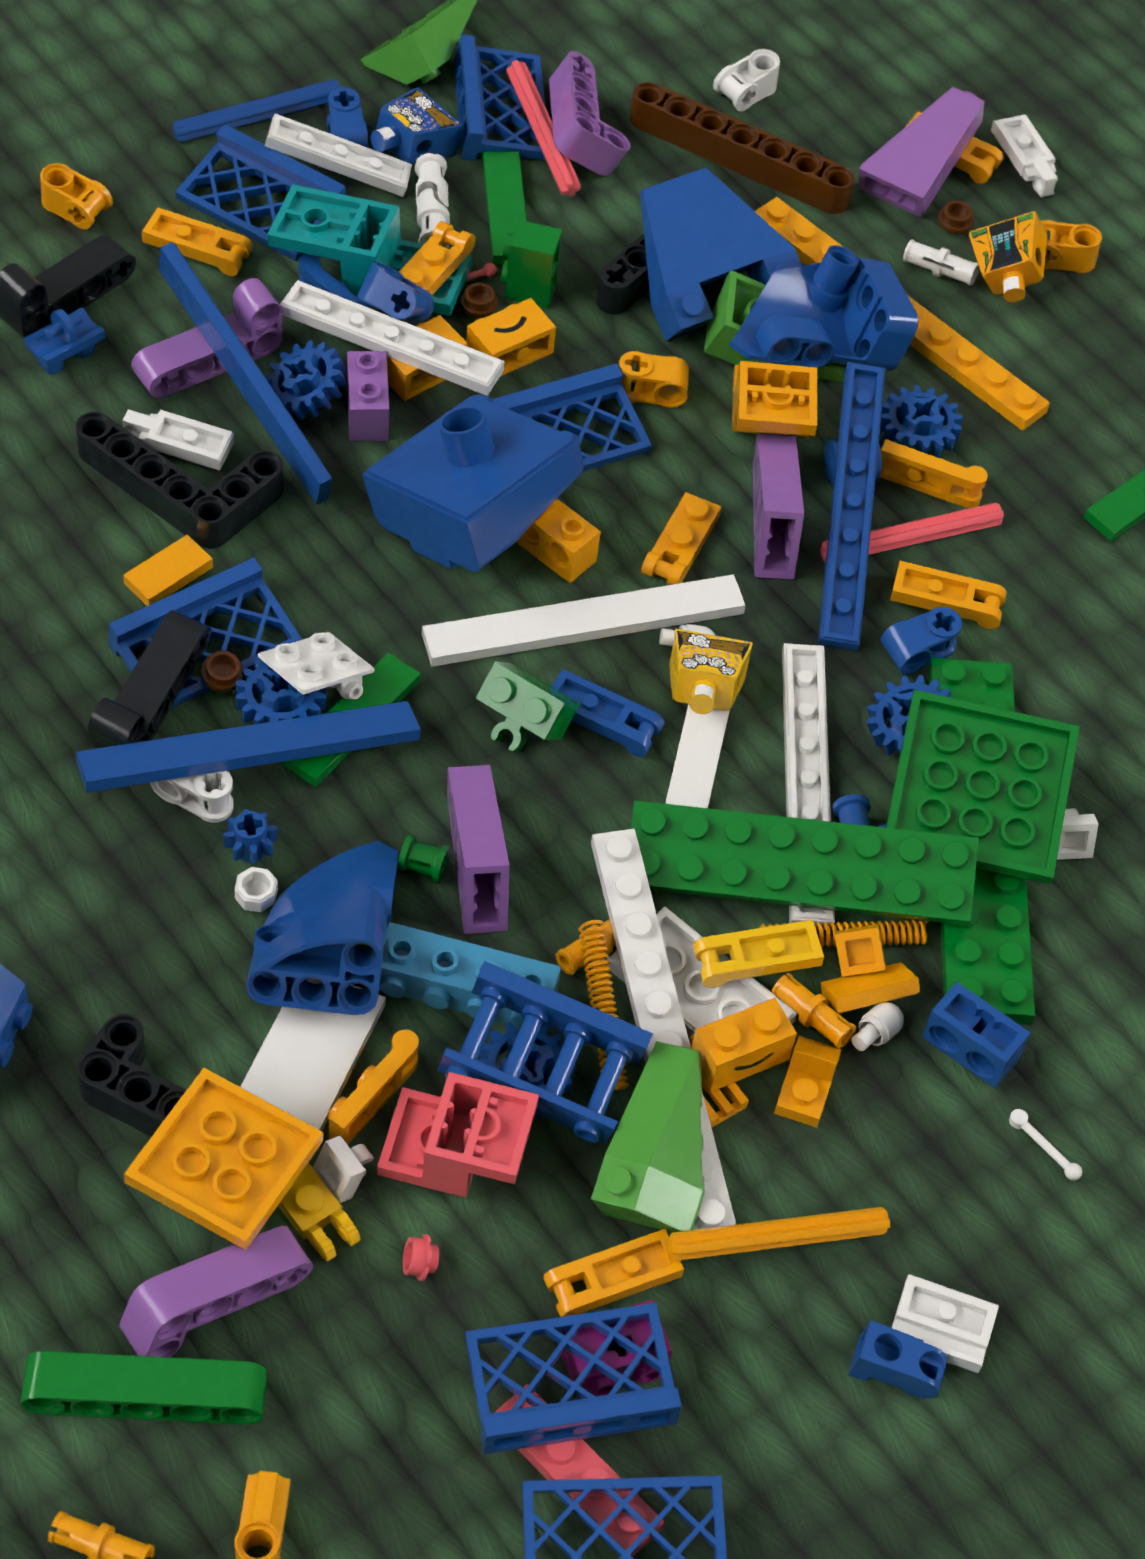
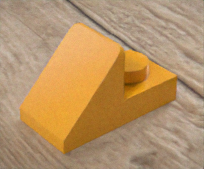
M799 1036L774 1114L817 1128L842 1049Z

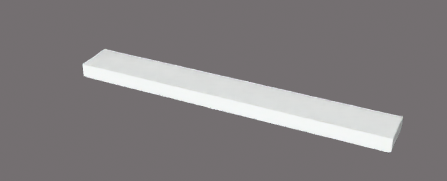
M733 574L422 626V637L431 667L741 615L744 614L746 605Z
M784 643L782 649L786 815L793 818L831 822L824 646ZM789 906L790 923L813 920L814 925L817 922L821 925L823 922L827 924L830 922L835 923L833 910Z

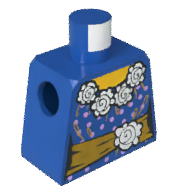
M418 87L383 105L380 110L377 128L371 133V143L376 151L383 152L390 149L402 161L410 164L416 163L418 157L427 153L438 154L444 158L456 155L463 125Z

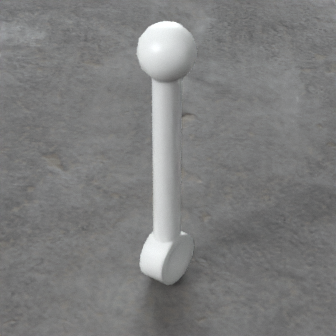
M1013 1110L1009 1118L1010 1125L1016 1129H1023L1065 1169V1176L1069 1180L1076 1181L1082 1176L1081 1166L1077 1163H1070L1028 1122V1114L1024 1110Z

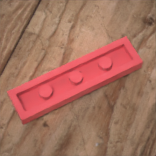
M526 1384L523 1388L527 1389L529 1385ZM535 1391L533 1392L534 1396L545 1402ZM517 1395L512 1396L496 1412L511 1410L520 1397ZM526 1402L525 1405H524L522 1408L533 1407V1406H531L530 1404H528V1403ZM583 1439L517 1449L547 1480L621 1478ZM631 1491L615 1492L624 1500ZM582 1492L566 1494L574 1501ZM590 1492L578 1505L599 1526L617 1508V1505L604 1492ZM638 1494L628 1503L649 1524L658 1516ZM623 1510L605 1529L624 1550H627L644 1532ZM662 1520L654 1529L659 1533L663 1529L665 1522ZM648 1535L631 1556L634 1557L652 1538Z

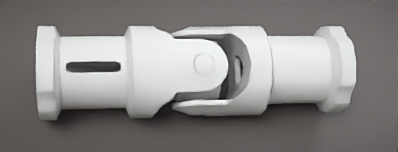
M423 154L417 158L415 164V173L419 177L416 183L417 224L421 228L418 243L425 244L432 236L435 226L440 221L450 223V213L447 209L449 206L448 184L444 179L447 162L445 158L438 154Z

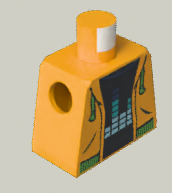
M1035 211L969 232L980 271L993 294L999 295L1003 293L1006 301L1018 302L1026 296L1025 286L1038 283L1044 278L1047 232Z

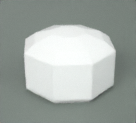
M250 867L237 875L234 889L235 899L244 910L262 912L274 905L278 891V880L268 869Z

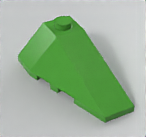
M477 0L446 1L426 14V17L402 30L400 35L392 40H387L361 59L363 65L406 85L418 79L421 80L422 84L432 80L441 73L438 68L450 59Z
M730 270L712 311L714 318L707 324L705 353L734 365L740 364V361L769 363L748 360L729 346L760 296L765 284ZM828 362L826 365L817 368V379L844 383L846 365Z
M656 1041L604 1156L591 1197L593 1203L605 1216L661 1230L666 1229L669 1232L694 1230L705 1193L704 1176L702 1175L703 1135L701 1134L700 1109L702 1107L701 1053L698 1050Z

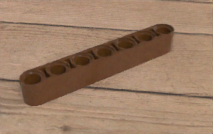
M642 82L634 87L630 122L637 129L824 212L841 214L848 210L855 181L854 173L849 168L656 83Z

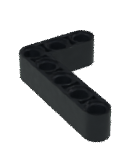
M88 412L81 415L76 421L78 453L85 463L204 548L212 549L224 545L274 504L283 494V461L278 454L272 451L263 450L252 454L208 489L107 415L100 412Z

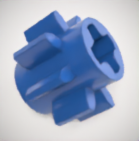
M244 809V812L236 818L229 817L227 819L228 832L223 833L224 848H233L234 861L241 859L256 865L257 861L265 855H273V842L277 840V826H267L266 812L259 814Z

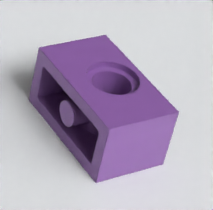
M347 351L349 441H388L389 395L386 351Z

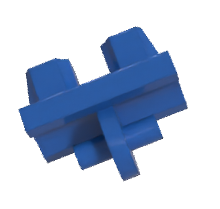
M83 308L69 315L62 309H58L51 313L52 324L25 337L24 341L28 350L37 358L38 364L49 375H53L63 370L64 360L75 355L76 357L85 358L94 353L95 344L105 339V330L101 326H97Z

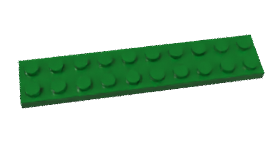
M931 658L928 667L929 684L936 679L940 683L941 690L947 688L950 690L952 698L1015 712L1011 663ZM976 868L970 926L940 923L943 995L945 996L952 986L958 982L1017 1024L1032 1025L1035 1018L1026 879Z

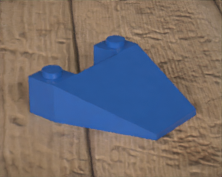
M707 168L640 191L651 307L665 341L696 331L714 318L701 286L726 278L730 270L737 273L746 270L749 278L766 285L774 270L802 266L795 248Z

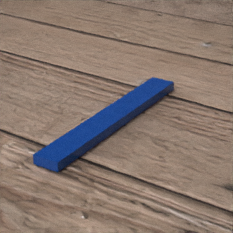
M173 242L161 246L159 271L315 504L317 505L328 500L332 476Z
M847 362L845 367L817 645L857 651L860 646L886 368Z
M405 701L77 751L76 764L86 793L417 741L420 740L421 728L409 702Z

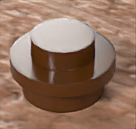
M950 201L940 210L938 223L942 229L951 234L967 233L974 224L972 209L965 202Z
M474 283L468 286L462 294L461 308L471 317L485 318L496 312L498 298L493 288L489 285Z
M217 651L204 660L201 668L202 680L212 690L218 692L231 691L236 688V681L243 678V666L234 654L228 651Z

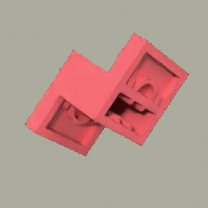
M451 1072L448 1073L441 1097L402 1087L378 1162L377 1175L467 1198L473 1174L515 1184L538 1105L539 1095Z

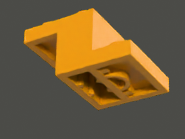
M740 361V364H735L733 373L732 431L796 435V437L803 438L815 436L817 429L816 367Z

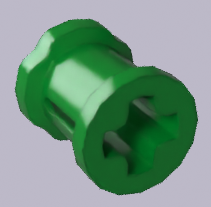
M408 834L399 855L397 870L403 873L407 869L430 876L432 882L439 884L449 862L451 847L443 845L439 848L417 841L416 835Z

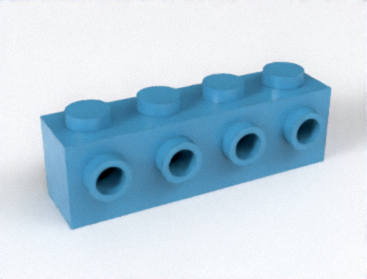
M389 922L386 929L379 990L390 997H407L422 1001L432 1008H449L467 1013L475 1018L482 1001L478 995L471 992L484 961L556 992L558 990L561 966ZM506 1007L499 1009L494 1019L503 1023L511 1022L517 1030L521 1028L524 1021L520 1013Z

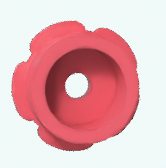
M423 1234L422 1238L409 1237L403 1253L404 1274L416 1276V1279H419V1281H424L428 1273L434 1274L439 1262L438 1245L430 1244L431 1238L428 1234Z

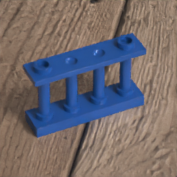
M484 961L471 992L478 995L482 1003L460 1053L446 1048L437 1071L445 1074L446 1079L448 1073L451 1072L538 1094L536 1114L573 1129V1133L582 1140L592 1143L601 1141L606 1144L615 1130L618 1121L604 1116L624 1064L629 1062L639 1064L647 1050L653 1033ZM506 1007L520 1013L524 1021L505 1066L500 1071L477 1061V1058L498 1010ZM547 1025L563 1032L566 1039L544 1090L519 1078L540 1028ZM589 1043L605 1050L608 1058L586 1108L563 1098L562 1095L582 1046Z

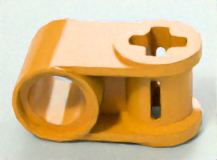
M53 163L44 167L40 173L43 207L48 212L55 213L80 229H89L94 224V218L101 211H106L112 206V196L104 185L79 174L67 165Z
M1051 220L1041 221L1046 232L1050 231V238L1047 240L1044 269L1065 270L1075 273H1087L1094 269L1102 240L1101 232L1097 228L1088 224L1077 225Z
M630 351L621 356L619 361V368L623 374L621 384L630 402L661 405L667 408L679 407L686 402L689 380V366L686 361L675 356L665 357L644 354L638 351ZM634 362L637 363L636 371H632ZM633 382L635 383L634 391L631 392L630 388Z

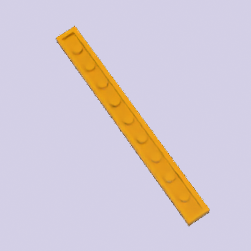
M775 197L755 211L795 248L800 262L804 265L821 263L830 246H842L778 197ZM908 296L918 315L917 331L910 346L1022 431L1047 413L1050 405L1049 401Z

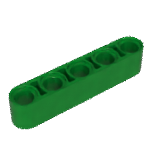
M39 1351L29 1354L26 1358L20 1406L27 1412L39 1415L248 1425L258 1423L263 1419L267 1370L261 1364L248 1361Z

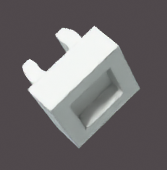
M1075 808L1065 810L1057 860L1093 858L1098 830V822L1094 814L1079 815Z
M338 1136L325 1141L313 1169L338 1202L342 1203L352 1199L363 1176L366 1174V1170L362 1165L373 1161L374 1157L364 1144H358L350 1149L342 1137Z

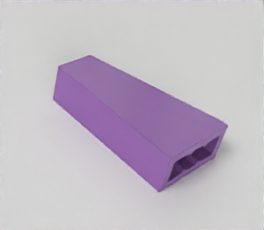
M952 87L859 168L858 189L922 218L982 123L985 101L979 99L971 92H963Z
M757 433L753 459L754 576L794 580L804 519L796 435Z
M490 765L448 767L447 802L464 934L508 931L510 865Z

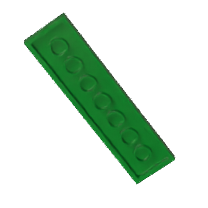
M634 800L630 829L635 828L650 890L970 926L979 841L977 837Z

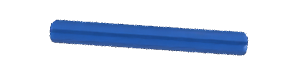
M332 79L177 120L173 123V133L176 140L182 143L215 134L224 124L232 128H238L271 119L274 113L282 116L327 104L329 93L333 89L341 87L338 80Z

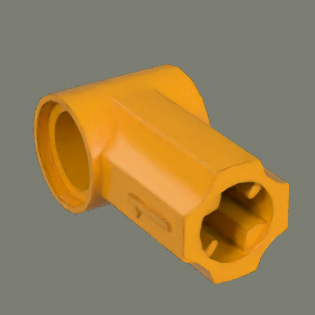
M259 1471L256 1474L247 1476L240 1526L235 1537L236 1559H281V1545L291 1486L290 1479L284 1478L276 1472ZM254 1546H264L270 1550L262 1558H253L246 1554L247 1550Z

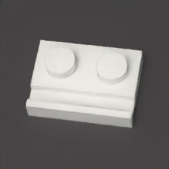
M908 1274L892 1328L924 1340V1343L941 1349L946 1353L948 1363L979 1373L999 1305Z

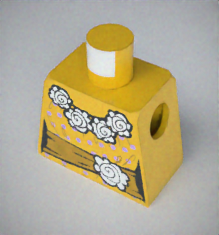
M676 629L669 663L672 699L676 702L689 704L692 711L697 714H708L713 708L725 711L730 710L745 681L753 642Z

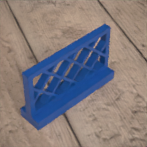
M460 35L453 64L458 122L463 125L460 134L462 159L476 161L478 152H519V157L546 161L539 146L528 145L522 140L530 136L538 143L530 123L520 116L524 110L512 83L509 85L499 77L504 72L507 73V67L512 65V61L518 60L519 62L526 63L528 67H531L530 74L545 105L540 55L475 46V36ZM480 60L491 61L497 67L490 70ZM490 82L500 91L492 94L483 85ZM508 96L518 106L511 109L501 100ZM492 106L502 116L495 119L485 110ZM511 121L521 130L514 134L504 124ZM495 131L505 140L503 142L487 140V135Z
M224 124L216 133L217 144L175 191L176 198L297 262L304 253L268 246L267 234L271 226L257 228L250 224V218L271 215L272 222H274L275 214L279 212L283 202L273 204L271 193L289 192L292 184L346 195L345 185L277 150L266 147L265 144ZM222 157L233 163L235 169L213 173L212 167ZM256 175L264 180L263 185L242 187L241 178ZM237 179L239 189L217 193L216 182ZM212 185L213 194L198 197L191 193L196 186ZM267 194L269 205L247 209L245 198ZM238 199L242 201L243 210L226 212L220 209L219 203ZM315 220L311 224H321L324 221Z
M617 363L493 399L495 404L535 421L542 420L553 425V428L556 430L561 428L578 435L579 445H581L583 438L604 446L602 452L594 456L581 452L584 462L583 471L650 452L652 447L621 384L623 374ZM616 398L621 408L619 416L617 417L598 409L600 402ZM575 409L587 414L588 418L582 427L563 419L565 413ZM593 417L613 425L609 437L588 429ZM618 428L634 434L637 443L625 445L613 440Z
M254 557L109 623L108 644L116 656L120 655L132 673L138 661L131 651L143 645L148 646L163 619L171 610H175L196 621L200 620L199 622L205 624L207 616L215 612L232 616L228 630L224 631L211 627V637L224 640L221 651H227L229 642L253 648L250 658L241 661L243 669L254 670V660L257 658L261 660L257 654L258 650L264 652L274 649L280 644L300 641L302 638L263 580V570ZM258 593L266 605L264 613L259 614L241 609L242 600ZM237 618L260 624L256 639L232 633ZM265 625L282 630L288 640L277 645L261 641ZM204 652L199 661L204 662L211 653ZM190 675L186 682L190 686L183 687L171 708L211 690V688L204 683L202 678Z
M657 1303L465 1332L484 1454L675 1425L678 1422L682 1405L678 1388L674 1387ZM648 1319L651 1336L642 1348L620 1334L627 1322ZM616 1324V1326L613 1329L608 1325ZM592 1327L607 1337L594 1355L572 1341L580 1329ZM569 1331L566 1336L560 1332ZM545 1334L559 1344L546 1363L524 1348L532 1336ZM521 1338L518 1343H516V1342H514L513 1340H511V1339ZM498 1342L510 1350L511 1353L499 1369L496 1370L480 1359L478 1344ZM613 1342L635 1356L623 1375L600 1360ZM652 1346L654 1347L656 1358L648 1353ZM565 1349L588 1363L575 1382L552 1368ZM517 1356L539 1370L527 1389H524L504 1375ZM643 1361L659 1372L662 1387L643 1389L629 1380L640 1362ZM594 1368L616 1383L608 1395L595 1397L581 1387ZM483 1373L491 1378L486 1386ZM545 1376H548L568 1390L559 1403L546 1404L533 1395V1392ZM497 1383L520 1397L511 1410L490 1413L487 1397ZM622 1387L629 1391L625 1393H619ZM574 1395L580 1398L579 1400L570 1401ZM526 1402H527L528 1404H530L531 1406H533V1407L522 1408V1407L525 1405Z
M722 1476L537 1480L522 1482L524 1559H536L535 1552L548 1538L570 1559H582L580 1556L598 1537L620 1556L619 1559H634L631 1554L648 1535L670 1555L668 1559H686L680 1553L697 1534L714 1548L715 1559H727ZM689 1489H710L712 1510L700 1523L678 1503ZM653 1490L667 1504L651 1524L645 1521L628 1504L639 1491ZM665 1490H680V1492L672 1498ZM615 1491L631 1492L623 1500ZM582 1492L574 1501L566 1494ZM590 1492H604L617 1505V1508L600 1526L578 1506ZM554 1493L568 1508L549 1527L534 1513L533 1494ZM671 1509L694 1529L677 1549L654 1529ZM622 1510L644 1530L627 1550H624L605 1531ZM572 1512L594 1531L577 1552L554 1532ZM711 1519L713 1535L704 1528ZM534 1524L544 1533L536 1543Z

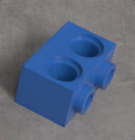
M956 982L931 1011L922 1038L996 1088L1020 1059L1030 1032Z

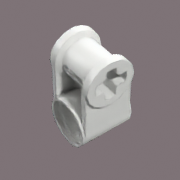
M756 50L742 60L722 69L714 80L713 89L718 94H725L732 100L735 109L741 112L745 111L756 102L771 96L776 91L780 66L779 56L771 50Z
M227 771L150 783L152 789L159 797L186 809L210 823L226 820L234 810L233 798L231 796L233 779Z

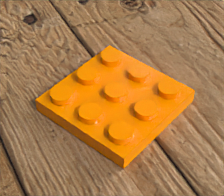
M203 1068L126 1170L124 1180L126 1184L247 1250L322 1144L323 1132L210 1070Z

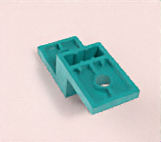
M292 184L267 234L268 246L339 260L342 282L356 297L373 261L387 265L399 272L424 245L401 239L399 206ZM315 220L324 221L321 224H311ZM472 254L466 257L432 295L434 300L432 313L451 316L472 268Z

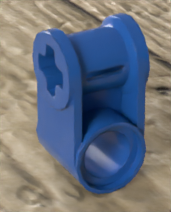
M348 87L333 89L328 95L329 115L327 116L326 124L328 133L368 148L367 125L363 119L359 94Z
M373 261L357 295L363 302L400 320L408 319L417 323L424 322L431 316L434 309V300L427 290L406 279L404 275L395 269Z
M947 607L934 608L912 619L893 624L882 634L880 641L902 674H911L929 665L931 658L946 659L954 653L957 642L955 637L961 631L962 620L955 610Z

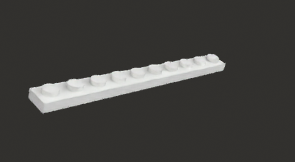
M635 828L593 834L591 846L635 1024L637 1027L653 1033L647 1050L643 1055L645 1064L656 1041L691 1049ZM702 1093V1107L700 1109L701 1134L703 1135L702 1175L704 1176L705 1193L694 1230L736 1225Z

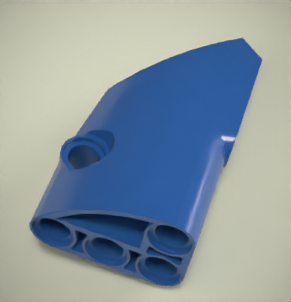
M832 245L828 248L821 263L774 270L729 346L748 360L816 368L822 367L828 362L847 365V362L886 368V371H893L899 365L916 334L918 315L888 262L856 257L850 250L842 246Z
M380 841L358 846L318 865L277 897L264 926L259 927L255 931L253 955L246 982V990L250 998L257 1003L270 1006L350 1015H364L370 1012L376 1006L378 1000L386 928L391 919L399 851ZM366 944L372 948L369 950H362L354 945ZM315 978L320 980L322 983L313 984L308 982L306 979ZM359 983L365 985L367 988L357 989L351 985Z

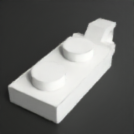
M1026 114L993 121L991 132L1019 174L1023 176V179L1025 181L1032 180L1033 188L1040 197L1053 195L1055 183L1058 180L1055 175V157Z
M128 409L122 420L123 428L155 451L216 470H221L234 444V433L232 431L160 410L158 414H150L148 416Z

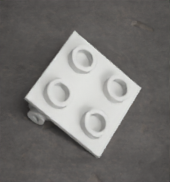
M330 632L316 633L310 638L290 644H280L274 649L258 653V657L303 695L330 686L337 688L340 695L345 699H358L363 693V675L374 672V668Z

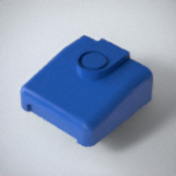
M473 395L368 468L362 474L374 515L386 530L409 540L413 551L451 570L460 565L472 572H477L511 547L580 476L583 471L584 462L578 438L574 433L566 430L558 431L495 404L490 397Z

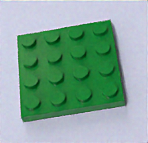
M914 690L886 828L977 837L979 841L976 868L1051 884L1054 879L1080 726Z

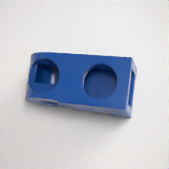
M871 1320L858 1339L848 1376L867 1381L870 1377L899 1387L904 1392L916 1397L934 1398L938 1396L948 1357L941 1349L924 1343V1340Z

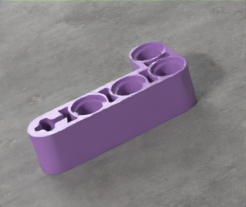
M570 51L549 79L554 144L569 159L599 175L609 176L630 150L631 145L621 132L600 121L595 68L587 57L579 52Z
M251 278L242 282L233 293V313L224 317L252 359L257 360L274 352L282 341V309L261 280ZM197 327L140 350L134 356L131 363L135 374L148 392L155 398L166 397L227 372Z
M287 1226L276 1227L257 1235L247 1250L234 1244L146 1280L130 1296L119 1327L137 1356L172 1357L181 1347L187 1331L292 1288L311 1273L314 1265Z

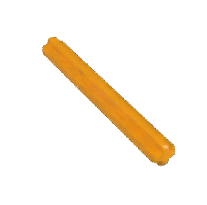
M875 1207L679 1231L670 1234L668 1249L671 1258L678 1261L884 1235L887 1233L888 1228H890V1219L885 1208Z

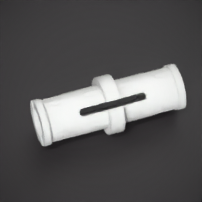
M915 240L908 242L903 255V262H909L931 270L934 276L941 277L945 275L965 282L970 286L973 285L979 271V264L977 262L974 263L952 255L949 249L942 247L938 250L918 243Z

